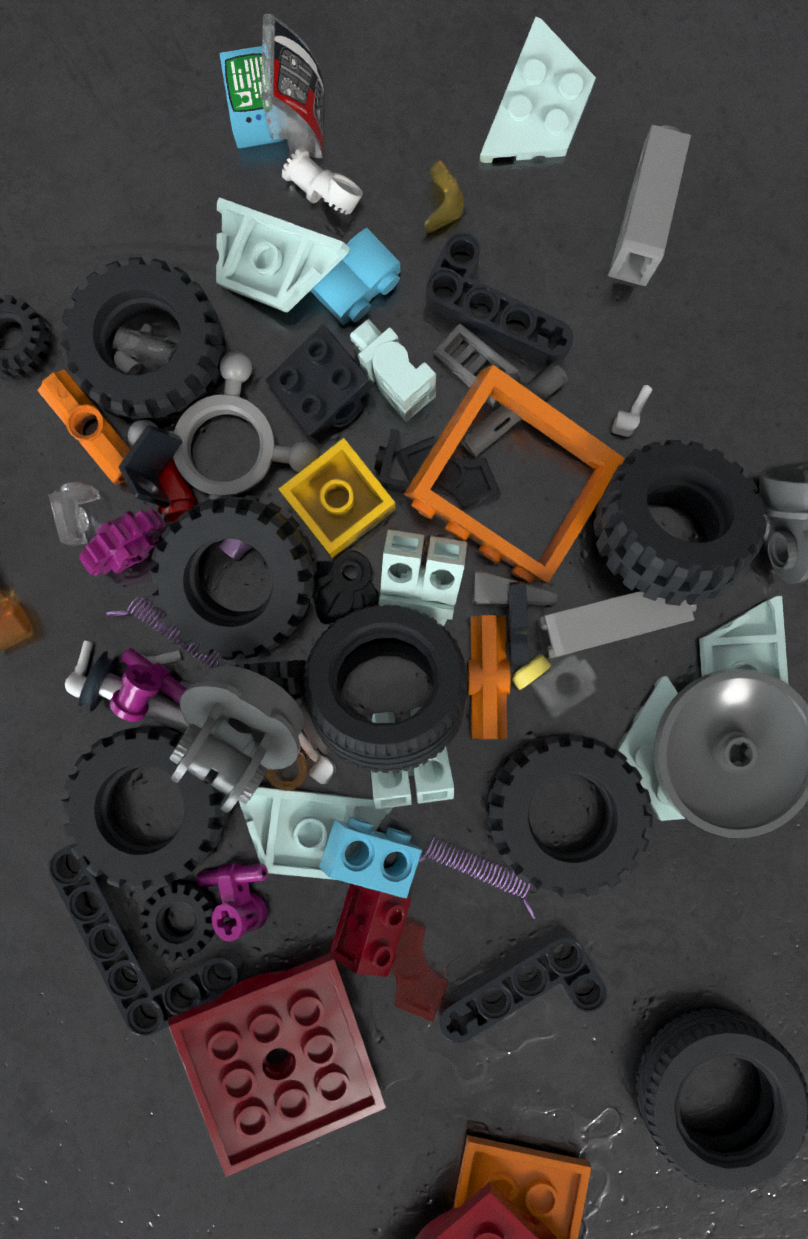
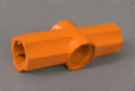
M66 369L53 372L42 381L37 391L67 426L69 433L81 443L112 483L117 486L124 482L125 479L118 466L131 448L113 428L110 420L100 412ZM92 419H97V430L91 435L84 436V425Z
M481 615L470 617L471 659L467 661L468 696H471V739H507V696L510 695L509 659H506L507 635L505 616Z

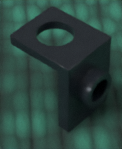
M152 425L145 427L118 466L135 498L166 508L169 507L171 501L157 478L183 443L180 436ZM138 482L148 486L155 494L146 491Z
M392 428L387 447L380 446L378 449L374 469L380 471L378 481L385 490L404 494L410 483L390 478L400 440V430Z

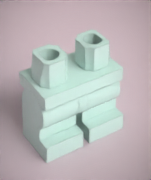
M368 319L350 334V338L355 344L353 351L359 358L361 368L373 382L376 381L379 392L405 422L436 397V373L425 362L415 369L409 362L408 352L404 346L399 344L398 336L390 327L381 333Z
M388 529L383 552L379 605L390 604V606L399 605L402 608L404 606L410 607L411 610L416 609L420 611V614L425 613L429 615V618L437 620V624L444 626L447 619L452 620L454 606L465 566L467 542L431 536L427 563L422 565L420 561L425 535Z
M421 707L410 710V716H413ZM375 713L372 716V722L395 723L394 713ZM446 746L441 753L437 754V757L428 759L427 763L424 765L420 764L419 767L414 769L410 767L407 771L399 770V773H393V771H389V773H382V771L375 773L371 770L375 810L412 805L409 776H414L418 804L454 799V783Z

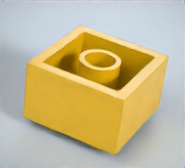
M344 438L279 488L282 496L332 559L341 554L396 510L395 501Z

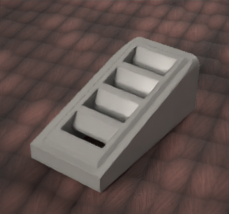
M460 323L433 351L434 356L469 388L477 378L476 376L488 364L496 366L518 383L521 382L519 372L513 365ZM464 341L469 344L456 359L451 357ZM476 352L480 354L468 369L463 367ZM488 396L485 401L493 409L498 408L501 404L491 396Z
M475 570L473 573L472 604L474 606L508 607L507 584L518 581L485 571ZM526 584L527 607L551 608L557 603V594Z

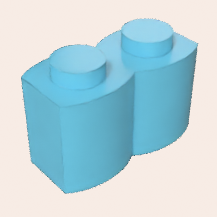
M368 228L363 229L346 244L350 247L349 253L310 290L342 325H345L350 320L353 322L359 321L369 311L371 307L369 304L370 300L380 292L382 295H386L400 280L398 276L401 272L400 261Z

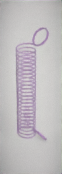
M142 595L136 598L141 597V600L133 608L134 610L145 599V602L139 607V609L141 608L139 613H135V617L139 615L138 619H141L143 616L145 618L147 614L149 616L155 607L151 603L152 608L146 613L151 604ZM136 599L132 601L127 611L107 612V615L120 616L128 614L129 608ZM156 607V610L146 621V625L148 621L152 620L149 627H152L155 618L157 620L162 612L164 616L165 612L161 611V608ZM160 609L159 614L154 617L156 611ZM163 622L159 626L157 632H159L163 628ZM171 627L168 629V631L166 632V634H167V633L169 634V633L171 632V630H172ZM177 627L172 631L168 640H170L173 637L176 630L178 629ZM180 630L177 632L175 637L179 636V634L181 633ZM195 642L190 645L186 653L192 649ZM199 644L195 646L190 655H193ZM197 651V653L195 654L194 658H196V657L198 656V654H199L198 651ZM214 651V653L206 662L205 666L208 665V663L211 661L212 657L217 651ZM219 651L217 657L213 660V662H212L211 665L209 666V668H211V667L213 666V664L215 663V661H216V659L218 658V656L221 655L220 651ZM201 654L199 656L198 661L202 658L204 654ZM207 655L204 657L201 663H203L207 659ZM220 659V660L217 662V664L215 665V667H217V666L219 665V663H220V661H221L222 659Z
M435 837L433 838V840H432V842H431V844H430V847H429V849H428L427 852H426V854L428 853V858H430L431 855H432V860H434L435 857H436V862H438V861L440 860V858H441V861H440L441 864H442V863L444 862V860H445V865H447L448 862H449V867H451V866L453 865V869H455V868L457 867V870L459 871V870L462 868V870H461L462 873L466 870V875L470 872V876H472V875L474 874V878H477V876H478V879H479V880H481L482 877H483V882H485L486 879H487V883H488V884L491 882V885H494V884H495V886H496V887L499 886L500 889H502V888L504 887V891H506V890L508 889V892H509V893L512 891V893H513V894L516 893L517 896H519V895L521 894V898H523V897H522V891L524 890L526 883L524 882L523 887H522V890H521V892L518 894V889H519V887H520V885H521V883H522V880H521V879H520V881H519V885H518V887H517V890H516L515 892H513V891H514V887H515V885H516V883H517V880H518V877H517V876H516V879H515L513 888L509 891L510 884L512 883V880H513L514 875H515L514 872H513V874H512V877H511V880H510V882H509L508 887L505 889V885H506V882H507V880H508V878H509V875H510L511 870H509V872H508V874H507V877H506V880H505V883H504V885L501 887V882H502V880H503V878H504V875H505V873H506L507 868L504 869V872H503L501 881H500L499 884L497 885V879H498V877H499V875H500V873H501V870H502V867H503V866L500 867V870H499V872H498V876H497L495 882L492 884L493 877H494V875H495V873H496V870H497V868H498V864H497L496 867H495L493 876H492V878L490 879V881L488 882V878H489V875H490L491 870H492V868H493L494 862L492 863V865H491V867H490V871H489V873H488V876H487L486 879L484 880V875H485V872H486V870H487V868H488V865H489L490 861H488V863H487V865H486V868H485V871H484L483 875L481 876V878H480V873H481V870H482V868H483V865H484L486 859L483 860L481 869H480L479 873L477 874V876H475V875H476L477 867H478V865H479V863H480V860H481V857H480L479 860H478L476 869L474 870V872H473L472 875H471L472 868H473V865H474L475 860H476V858H477V855L475 856L474 861H473V864H472L470 870H469L468 873H467L468 865H469V863H470V860H471V858H472L473 853L471 854L470 859H469V862H468V864H467V866H466V868H465L464 870H463V866H464L465 860H466L467 855H468L469 852H467V854H466V856H465V859H464V862H463V864L461 865V867L459 868V864H460L462 855H463V853H464V851H465V850L462 851L461 857H460V859H459L457 865L455 866V861H456L457 855H458V853H459V851H460V848H459L458 851H457V854H456V857H455L454 861H453L452 864L450 865V862H451V859H452V856H453V853H454V850H455L456 846H455L454 849H453V852H452V854H451V857L449 858L448 862L446 863V860H447V857H448V854H449V851H450V848H451L452 844L450 845V847H449V849H448V852H447L445 858L443 859V861H442V857H443L445 848H446V846H447V844H448V843L445 844V847H444V849H443V852H442L441 856H440L439 859H438V855H439V852H440V849H441V846H442L443 841L441 842V845H440V847H439V849H438V852L436 853L435 857L433 858L434 852H435V850H436V847H437V844H438L439 839L437 840V842H436V844H435V847H434L432 853H431L430 856H429V853H430V850H431V846H432V844H433V841H434ZM426 854L420 856L419 862L426 859ZM528 883L526 893L524 894L525 899L523 901L528 911L530 912L532 918L535 919V915L526 899V894L531 885L530 883Z

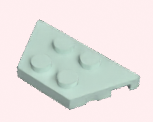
M535 17L501 101L480 154V161L483 163H492L493 158L516 156V160H527L535 156H545L546 158L566 156L596 77L541 18Z
M220 197L217 201V211L222 214V233H217L219 260L216 264V283L228 290L288 313L349 253L350 247L337 239Z
M782 596L767 599L699 639L702 676L724 669H748L772 675L788 684Z
M662 676L655 683V689L645 705L641 706L633 720V725L624 734L616 749L627 757L626 761L631 766L637 768L643 777L640 781L642 787L649 791L651 798L650 807L657 818L664 821L685 818L674 809L664 795L654 766L653 751L656 731L664 711L678 694L669 678Z
M258 786L247 804L239 801L260 864L266 865L268 873L332 879L319 868L334 820L348 823L350 817L359 818L374 825L372 830L376 831L386 814L389 815L393 809L392 807L375 810L373 798ZM353 841L347 846L345 858L353 857L358 853L360 841Z

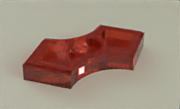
M406 918L391 967L397 983V995L394 1006L433 1022L448 985V980L438 975L425 958L422 946L425 926Z

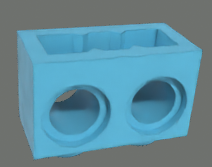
M350 817L348 823L335 819L319 868L329 878L407 899L422 853L419 847L410 842L411 835L393 828H388L386 834L372 830L374 826L372 823L355 817ZM353 841H360L358 853L353 857L345 858L347 846ZM397 851V860L394 865L384 868L383 864L386 856Z

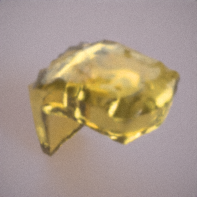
M437 161L429 170L434 182L444 193L445 200L424 222V227L428 233L434 232L460 218L465 204L457 179L442 161Z

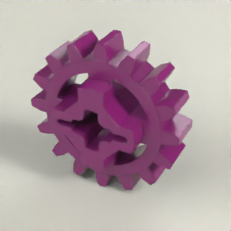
M152 508L146 512L140 510L135 515L131 511L125 512L122 516L112 521H107L96 529L97 535L91 539L93 542L85 546L86 550L79 554L81 556L79 559L90 575L98 576L102 572L106 574L111 570L116 574L121 573L126 568L135 563H140L150 555L149 551L155 546L154 542L159 540L158 536L163 534L167 526L157 511H154Z

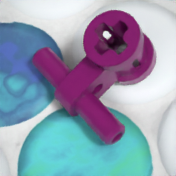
M128 648L124 651L121 661L127 664L128 667L122 676L123 685L121 689L113 693L109 702L111 710L118 717L131 722L142 720L149 710L148 701L150 697L155 696L160 690L180 704L181 697L187 688L171 677L172 672L159 662L153 664L133 648Z
M236 862L223 864L219 869L198 872L196 882L199 887L219 886L222 904L218 905L213 911L212 925L215 933L222 940L234 941L242 937L245 931L253 932L265 924L267 919L265 903L258 895L250 893L248 882L266 880L268 869L265 864L243 866L241 863ZM253 912L256 913L255 916L251 918L249 916H246ZM228 916L232 918V919H230V920L224 922V918H226V917H228Z

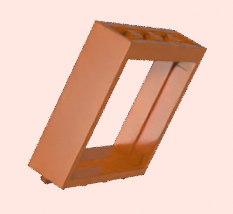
M491 365L480 371L404 495L413 500L411 506L417 509L421 515L432 519L433 515L446 522L447 525L444 529L454 537L462 541L470 538L479 544L478 552L489 560L499 563L502 559L514 567L511 574L516 578L522 579L530 585L534 581L548 584L601 499L617 467L623 463L625 458L499 368ZM488 396L494 398L595 469L538 562L430 490Z

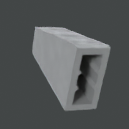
M669 125L651 126L643 144L609 269V277L646 286L661 262L667 244L691 138L690 134L682 133L676 127Z
M639 591L545 615L535 621L545 658L549 659L695 620L693 612L696 611L697 606L688 605L686 600L680 606L665 604V599L658 597L656 601L643 597L644 592Z

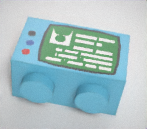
M267 45L220 53L231 127L237 148L284 141L282 125L289 124L286 104L281 100H277L273 94L274 61H270Z

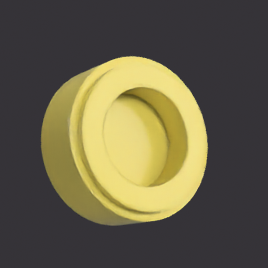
M543 654L536 655L528 661L529 664L522 665L511 675L510 679L519 690L533 682L552 666Z

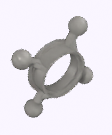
M239 351L228 352L220 361V373L226 380L224 395L209 396L197 401L183 413L175 430L168 431L180 436L183 441L173 455L179 472L193 487L209 494L208 499H217L223 495L230 494L238 495L250 490L264 478L272 461L289 463L292 469L299 473L320 457L318 448L308 441L297 442L292 447L274 444L273 432L264 414L251 402L240 398L241 385L250 377L252 364L248 356ZM223 414L236 415L246 419L255 427L260 440L259 456L252 469L244 476L228 482L213 481L201 475L195 468L191 457V443L197 429L208 419ZM146 419L135 421L128 430V441L131 446L134 445L147 425L157 427V425Z

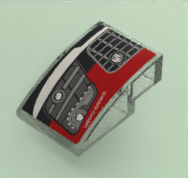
M263 14L261 99L271 139H287L291 155L295 154V151L302 147L309 152V158H323L324 80L320 66L309 47L291 28L274 15Z

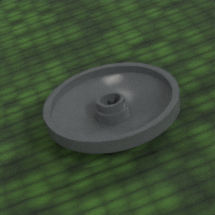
M748 669L719 670L706 674L688 684L673 698L664 711L654 740L655 772L659 785L669 803L680 815L697 827L709 833L728 838L759 836L784 825L808 801L807 702L794 688L772 675Z

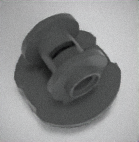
M808 461L770 466L760 471L759 493L756 494V497H762L765 507L763 514L774 517L768 534V556L773 569L781 580L788 584L802 583L808 579Z
M218 666L209 670L201 682L190 685L183 693L180 700V708L189 727L169 760L178 764L170 780L178 783L187 771L199 779L209 782L211 786L226 794L220 805V809L228 813L237 801L247 804L260 785L267 769H283L292 765L297 759L300 752L299 735L304 727L303 713L296 701L283 688L270 679L245 668Z

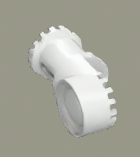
M302 147L297 149L295 154L291 155L292 160L290 158L287 159L289 164H284L282 177L286 181L292 180L306 192L307 200L315 203L322 197L325 202L329 203L330 207L333 204L335 205L334 210L337 211L338 208H341L340 213L342 214L344 211L345 215L352 213L363 195L361 189L352 180L339 173L323 170L309 158V152Z

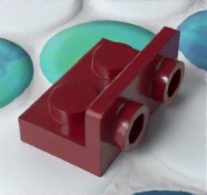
M350 883L329 953L333 954L337 962L356 974L387 977L392 967L410 907L411 897L407 896L406 899Z

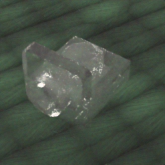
M83 481L67 483L60 486V492L49 494V499L60 542L74 547L87 543L85 531H89L87 515L82 507L79 508L78 505L98 500L100 496L97 489L90 485H85Z

